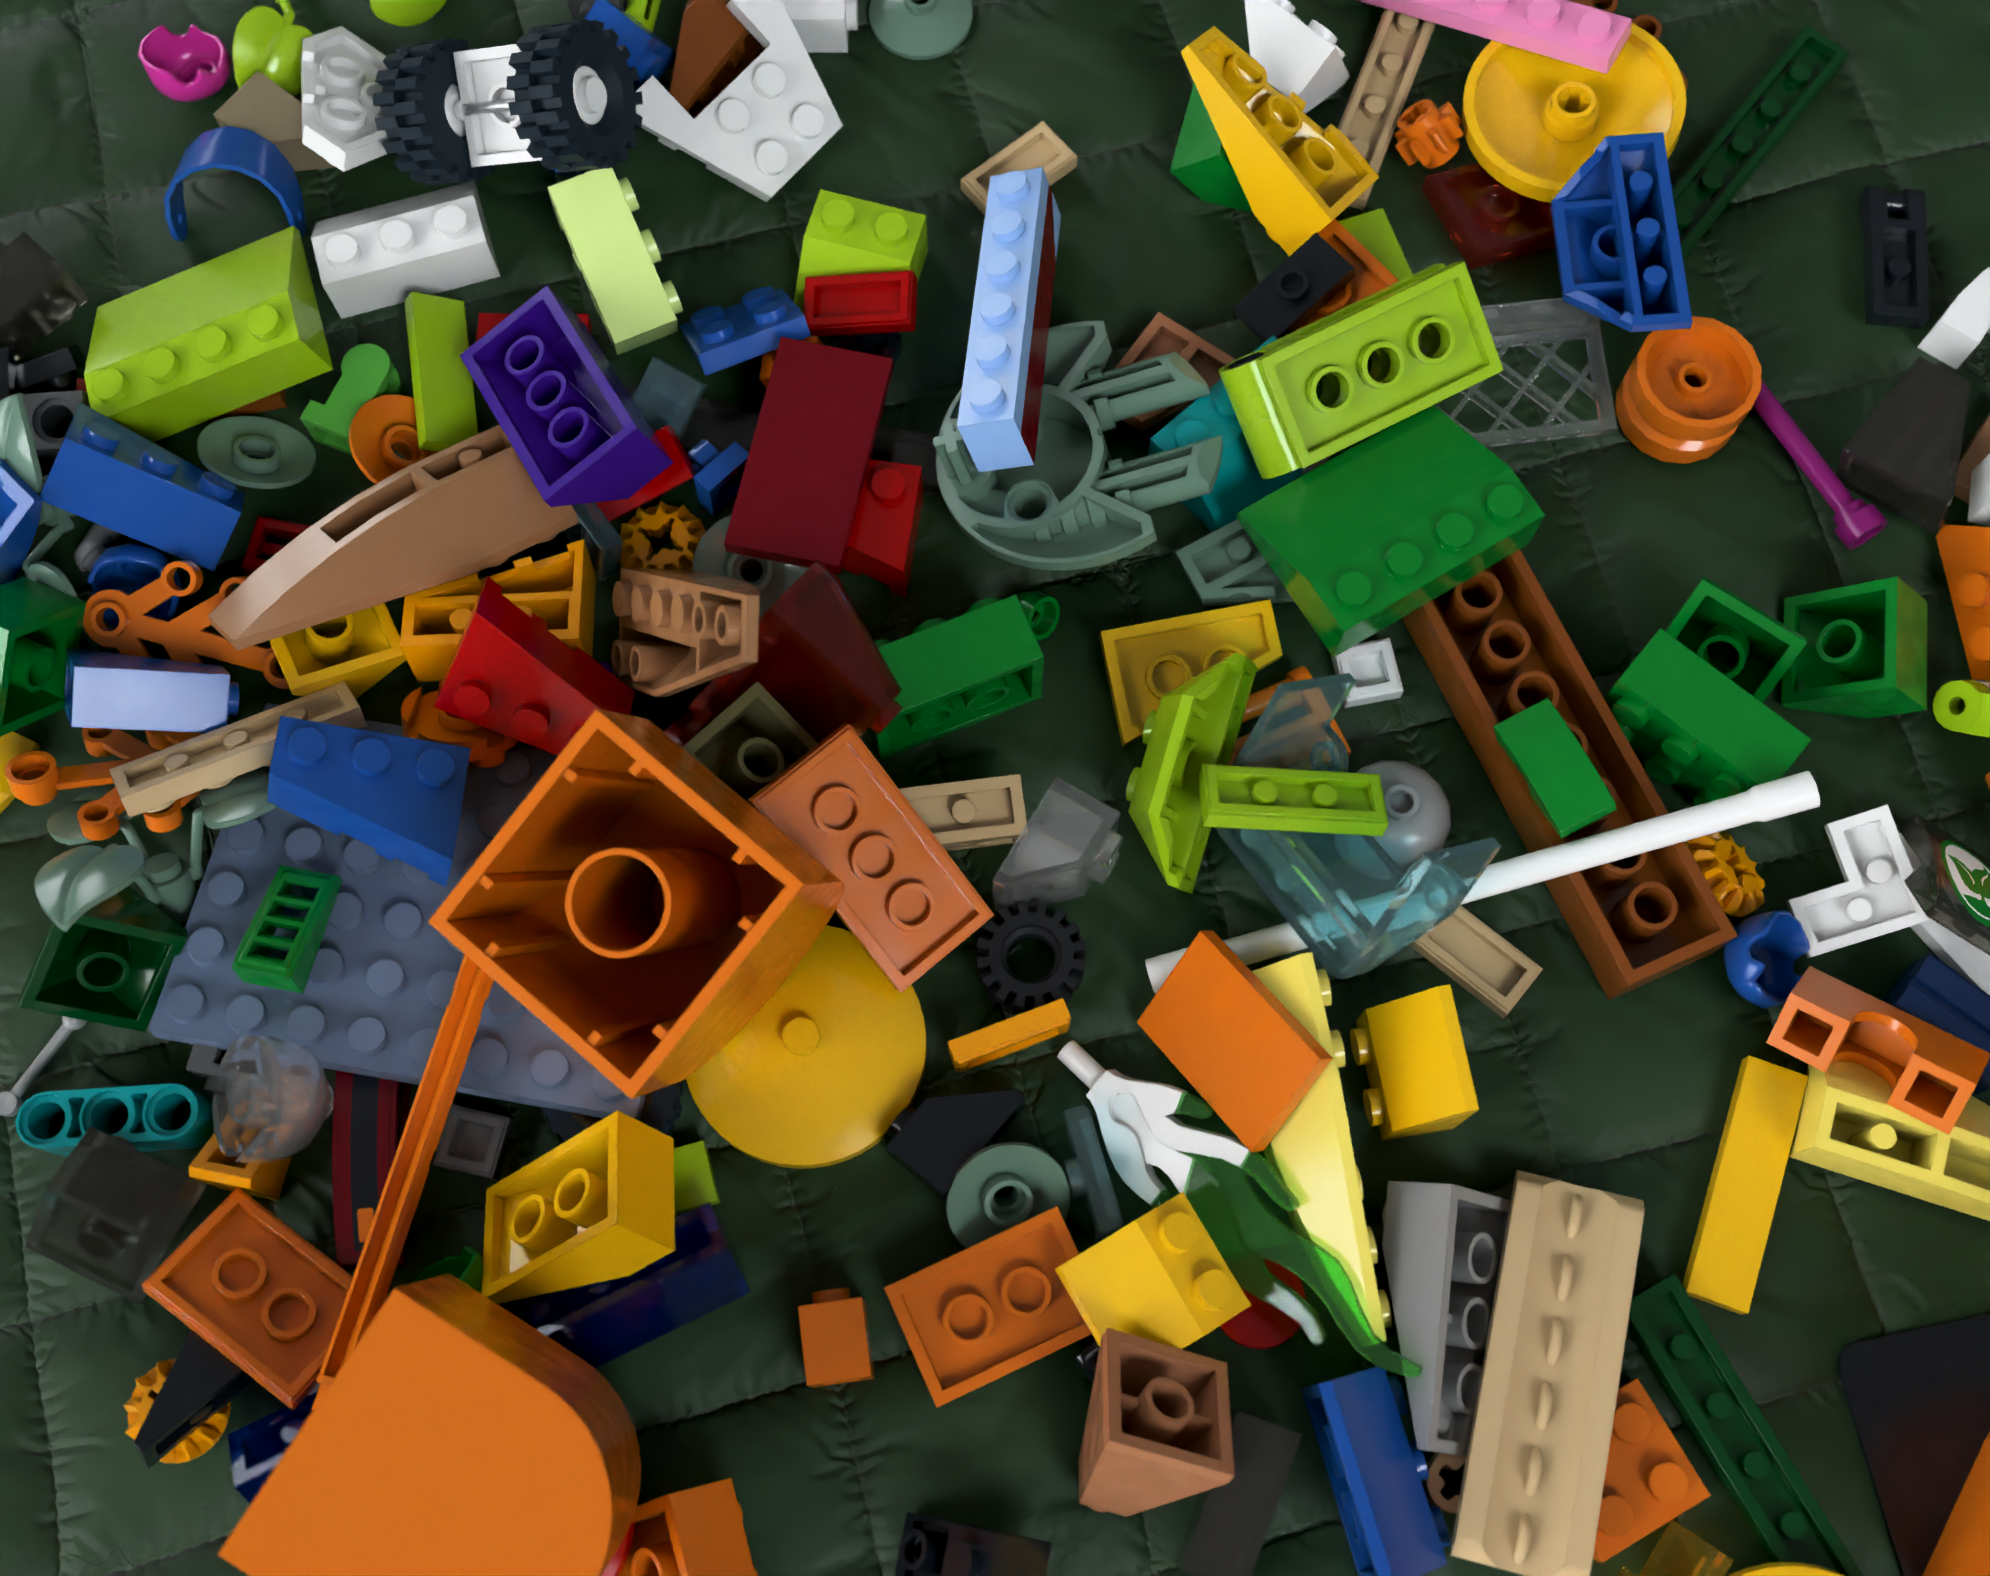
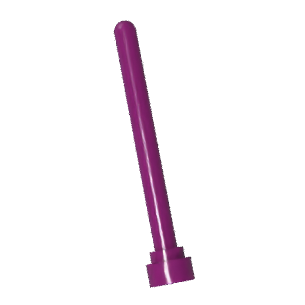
M1761 379V391L1753 404V408L1836 514L1832 518L1837 525L1834 532L1848 550H1852L1866 543L1887 526L1888 521L1874 504L1867 505L1862 498L1854 499Z

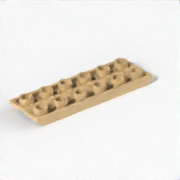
M1520 1170L1515 1172L1449 1556L1523 1576H1590L1644 1220V1200L1582 1187Z

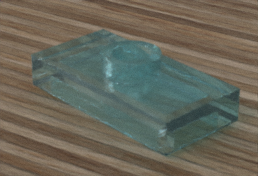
M1084 1104L1063 1111L1062 1122L1073 1158L1064 1160L1063 1163L1073 1197L1085 1196L1097 1239H1101L1120 1230L1124 1222L1089 1107L1086 1108Z

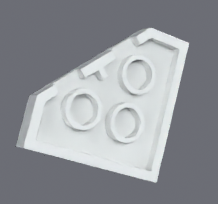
M339 26L303 39L301 52L302 143L326 159L329 164L345 172L387 154L382 142L387 140L388 136L385 130L377 131L374 118H381L382 111L381 107L373 106V93L382 92V86L375 82L377 72L388 70V68L382 62L386 57L384 54L344 27Z

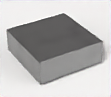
M452 1104L433 1165L438 1168L497 1181L515 1121L509 1117Z

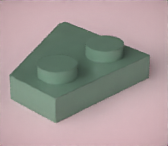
M1238 519L1175 551L1178 562L1203 606L1241 605L1271 599V603L1294 602Z

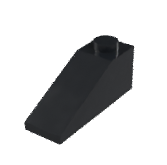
M192 1329L133 1442L140 1460L148 1469L255 1382L252 1377Z

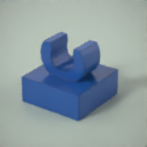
M703 439L687 453L688 457L695 462L692 466L697 474L693 478L699 504L713 517L717 516L733 502L738 494L749 453L736 441L719 453L711 443Z

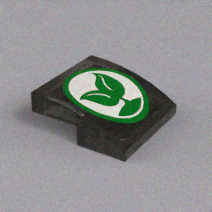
M1916 814L1900 830L1921 862V865L1904 880L1905 884L1927 917L1990 956V860L1919 814Z

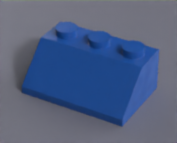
M1380 1365L1301 1388L1358 1576H1422L1447 1565L1443 1547L1450 1546L1448 1528L1439 1507H1429L1421 1481L1429 1479L1428 1467L1422 1450H1417L1416 1440L1408 1442L1400 1417L1408 1413V1408L1398 1378L1395 1375L1387 1377L1384 1365Z

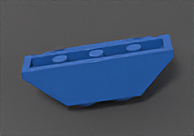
M1663 132L1606 136L1597 146L1594 154L1575 172L1551 203L1562 301L1629 332L1689 329L1692 325V316Z

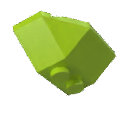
M1234 653L1161 696L1158 710H1152L1149 713L1144 725L1142 740L1143 744L1147 745L1141 768L1135 767L1126 788V800L1131 802L1128 812L1167 885L1190 894L1193 893L1211 827H1203L1197 776L1202 764H1230L1257 671V666L1245 655Z

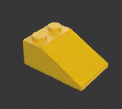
M618 1110L486 1189L481 1294L497 1304L627 1277L675 1251L674 1138Z

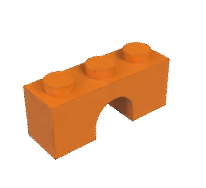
M1812 966L1807 968L1790 992L1766 1042L1825 1073L1830 1065L1837 1061L1856 1063L1874 1071L1891 1088L1892 1094L1887 1102L1888 1105L1948 1135L1956 1124L1990 1059L1989 1052Z

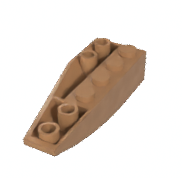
M499 424L413 463L352 497L304 530L262 564L224 599L208 617L211 625L236 650H241L480 572L488 567L501 565L509 557L537 543L550 541L558 533L578 524L577 513L572 505L550 507L543 500Z
M621 568L620 581L615 583L612 594L613 610L615 615L619 616V640H615L612 645L611 665L614 674L618 675V679L628 687L654 697H668L757 662L760 590L740 580L689 569Z

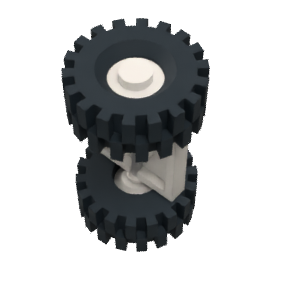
M588 19L535 26L528 30L530 35L521 36L516 44L481 49L478 47L468 48V41L463 39L452 40V38L405 44L395 48L397 53L388 54L382 61L388 70L377 72L375 82L382 86V92L373 93V106L381 107L382 117L374 119L377 131L385 130L388 139L382 142L386 153L398 154L394 165L401 172L411 171L409 177L411 180L417 183L426 182V185L478 181L483 179L482 176L491 175L496 170L494 165L542 160L541 165L548 170L557 169V172L564 173L616 167V163L624 162L629 157L626 149L635 148L638 138L632 132L633 129L641 128L643 116L636 113V105L643 104L642 92H635L633 81L639 79L636 67L629 68L626 63L631 56L626 45L616 46L619 36L612 29L603 30L604 23L597 20L588 21Z

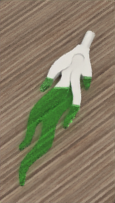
M1074 1040L1068 1042L1061 1049L1057 1058L1090 1089L1086 1096L1091 1101L1097 1114L1102 1137L1116 1171L1124 1183L1153 1209L1173 1198L1172 1194L1157 1177L1153 1165L1159 1167L1169 1176L1179 1193L1184 1192L1241 1288L1298 1321L1313 1344L1318 1345L1324 1342L1326 1332L1316 1309L1290 1286L1272 1275L1267 1269L1264 1259L1278 1263L1300 1277L1315 1291L1328 1308L1341 1331L1359 1354L1377 1367L1400 1375L1417 1377L1422 1373L1421 1366L1390 1349L1374 1333L1360 1305L1352 1281L1339 1260L1318 1244L1292 1231L1260 1201L1245 1175L1253 1177L1269 1197L1281 1208L1291 1212L1300 1206L1297 1197L1285 1185L1274 1167L1259 1152H1250L1241 1141L1231 1136L1187 1125L1173 1115L1182 1114L1198 1119H1206L1211 1117L1213 1113L1209 1105L1188 1091L1175 1086L1134 1079L1121 1074L1116 1069L1105 1070Z

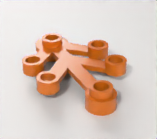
M188 560L174 561L167 564L162 570L160 578L132 594L119 589H107L95 593L86 602L83 619L84 629L88 636L101 646L117 648L119 653L124 655L151 657L142 641L144 639L162 644L172 660L204 664L199 656L202 655L261 671L271 685L280 689H290L285 677L276 669L277 658L272 646L266 648L253 645L236 650L222 635L204 631V629L211 626L208 615L231 594L234 585L237 583L241 584L248 578L246 576L227 579L221 585L218 594L170 621L145 614L173 596L191 595L201 588L203 583L202 571L198 565ZM179 567L184 568L190 575V584L186 589H181L174 582V573ZM108 608L113 609L119 616V625L115 630L107 627L103 620V614Z
M82 728V738L86 751L90 755L107 757L114 754L123 760L58 767L55 758L51 754L44 751H28L15 756L8 762L5 767V776L14 797L22 800L27 805L40 806L51 802L57 796L58 790L114 784L109 769L200 736L202 733L145 730L148 744L120 729ZM116 787L100 799L84 804L78 810L77 819L85 838L101 841L112 837L118 832L120 828L118 815L125 811V807ZM201 791L177 799L172 805L161 811L144 812L143 816L148 829L153 832L165 833L179 827L184 819L182 807L199 795Z

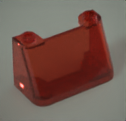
M817 560L759 619L757 662L713 679L691 702L689 709L675 723H672L664 733L683 747L758 681L817 743H820L843 723L850 724L857 735L863 734L868 727L878 735L903 708L895 700L902 691V688L838 577L820 560Z

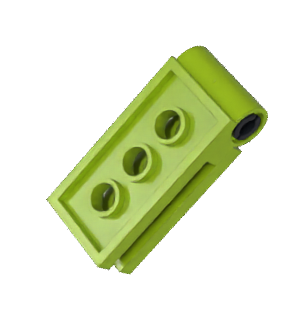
M1465 261L1454 262L1448 266H1445L1444 263L1431 265L1261 347V350L1226 364L1218 372L1261 479H1270L1287 474L1298 468L1304 469L1502 372L1504 369ZM1419 334H1420V336H1421V345H1420V348H1419V346H1418V337H1419ZM1369 357H1371L1372 360V369L1370 374L1368 373L1367 369ZM1321 379L1323 391L1320 399H1318L1316 387Z

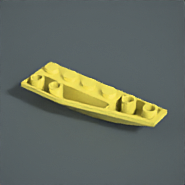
M1313 952L1303 953L1253 970L1252 972L1333 1059L1263 1152L1271 1176L1296 1234L1326 1290L1363 1347L1386 1341L1384 1329L1391 1328L1392 1326L1391 1311L1385 1291L1383 1289L1377 1290L1373 1264H1377L1378 1261L1377 1248L1370 1226H1366L1362 1204L1364 1198L1363 1184L1354 1159L1349 1121L1338 1069L1346 1065L1344 1044L1338 1029L1330 1031L1325 1010L1326 1006L1332 1005L1330 981L1325 969L1316 970Z
M1837 1061L1832 1063L1825 1073L1808 1064L1806 1075L1809 1076L1789 1153L1790 1158L1990 1221L1989 1105L1971 1095L1951 1133L1948 1135L1888 1105L1887 1102L1892 1094L1891 1088L1874 1071L1856 1063Z

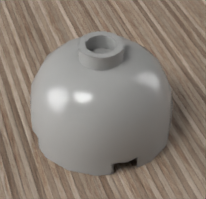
M1381 760L1360 768L1356 773L1380 774L1389 825L1383 836L1333 834L1335 838L1334 846L1338 855L1355 872L1376 881H1390L1392 878H1404L1407 876L1411 878L1421 874L1438 858L1450 833V803L1441 784L1425 769L1406 761Z

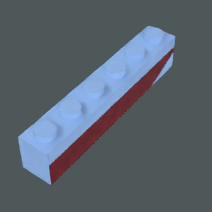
M1043 167L1010 171L1005 174L990 176L957 428L978 472L1029 466L1035 463L1061 214Z

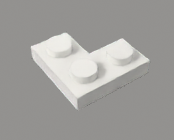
M1888 804L1826 824L1824 828L1845 882L1786 901L1790 913L1800 921L1809 940L1810 950L1805 953L1807 958L1933 920Z

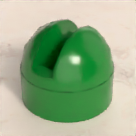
M1029 590L1021 593L1017 597L1036 640L1047 638L1054 631L1059 621L1060 606L1058 601L1039 591Z

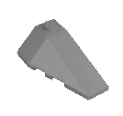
M1388 1181L1387 1198L1382 1212L1384 1226L1382 1247L1417 1450L1466 1456L1481 1374L1480 1362L1488 1334L1511 1200L1454 1184Z

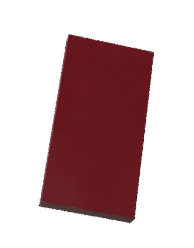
M781 337L724 540L726 552L841 575L894 370L893 358Z

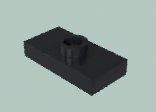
M1315 233L1233 307L1235 315L1263 343L1272 335L1280 339L1296 331L1355 277L1354 267L1319 234Z

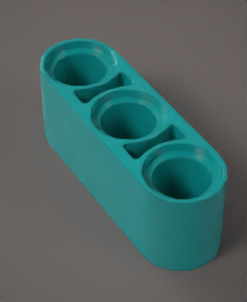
M168 1083L46 1091L34 1094L18 1110L15 1123L18 1135L26 1144L55 1155L70 1157L199 1147L208 1142L218 1129L220 1116L214 1101L207 1096L184 1085ZM189 1102L191 1106L189 1120L183 1127L174 1130L172 1126L173 1114L178 1107ZM127 1107V1123L120 1131L112 1134L110 1128L112 1117L118 1110ZM64 1111L65 1123L63 1128L57 1135L50 1138L48 1130L50 1122L55 1115Z

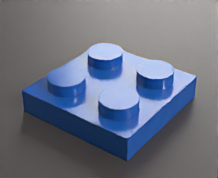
M767 286L754 289L746 293L742 297L743 302L725 309H722L721 306L703 308L690 316V322L679 325L686 346L705 376L778 349L781 337L802 340L811 336L804 314L782 288L774 290L773 287Z

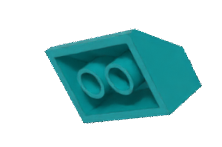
M1272 335L1253 352L1261 350V347L1278 339ZM1222 379L1209 389V395L1195 400L1150 439L1148 455H1152L1218 435L1222 436V460L1212 492L1181 501L1211 532L1237 520V512L1301 477L1318 463L1316 462L1304 469L1298 468L1275 478L1261 479ZM1319 383L1316 387V394L1318 399H1320L1322 395V389Z

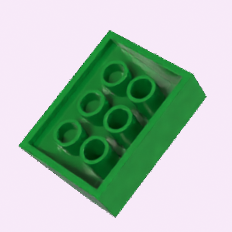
M1435 405L1387 427L1240 510L1236 515L1244 530L1333 658L1527 546L1545 517L1543 510L1511 467Z

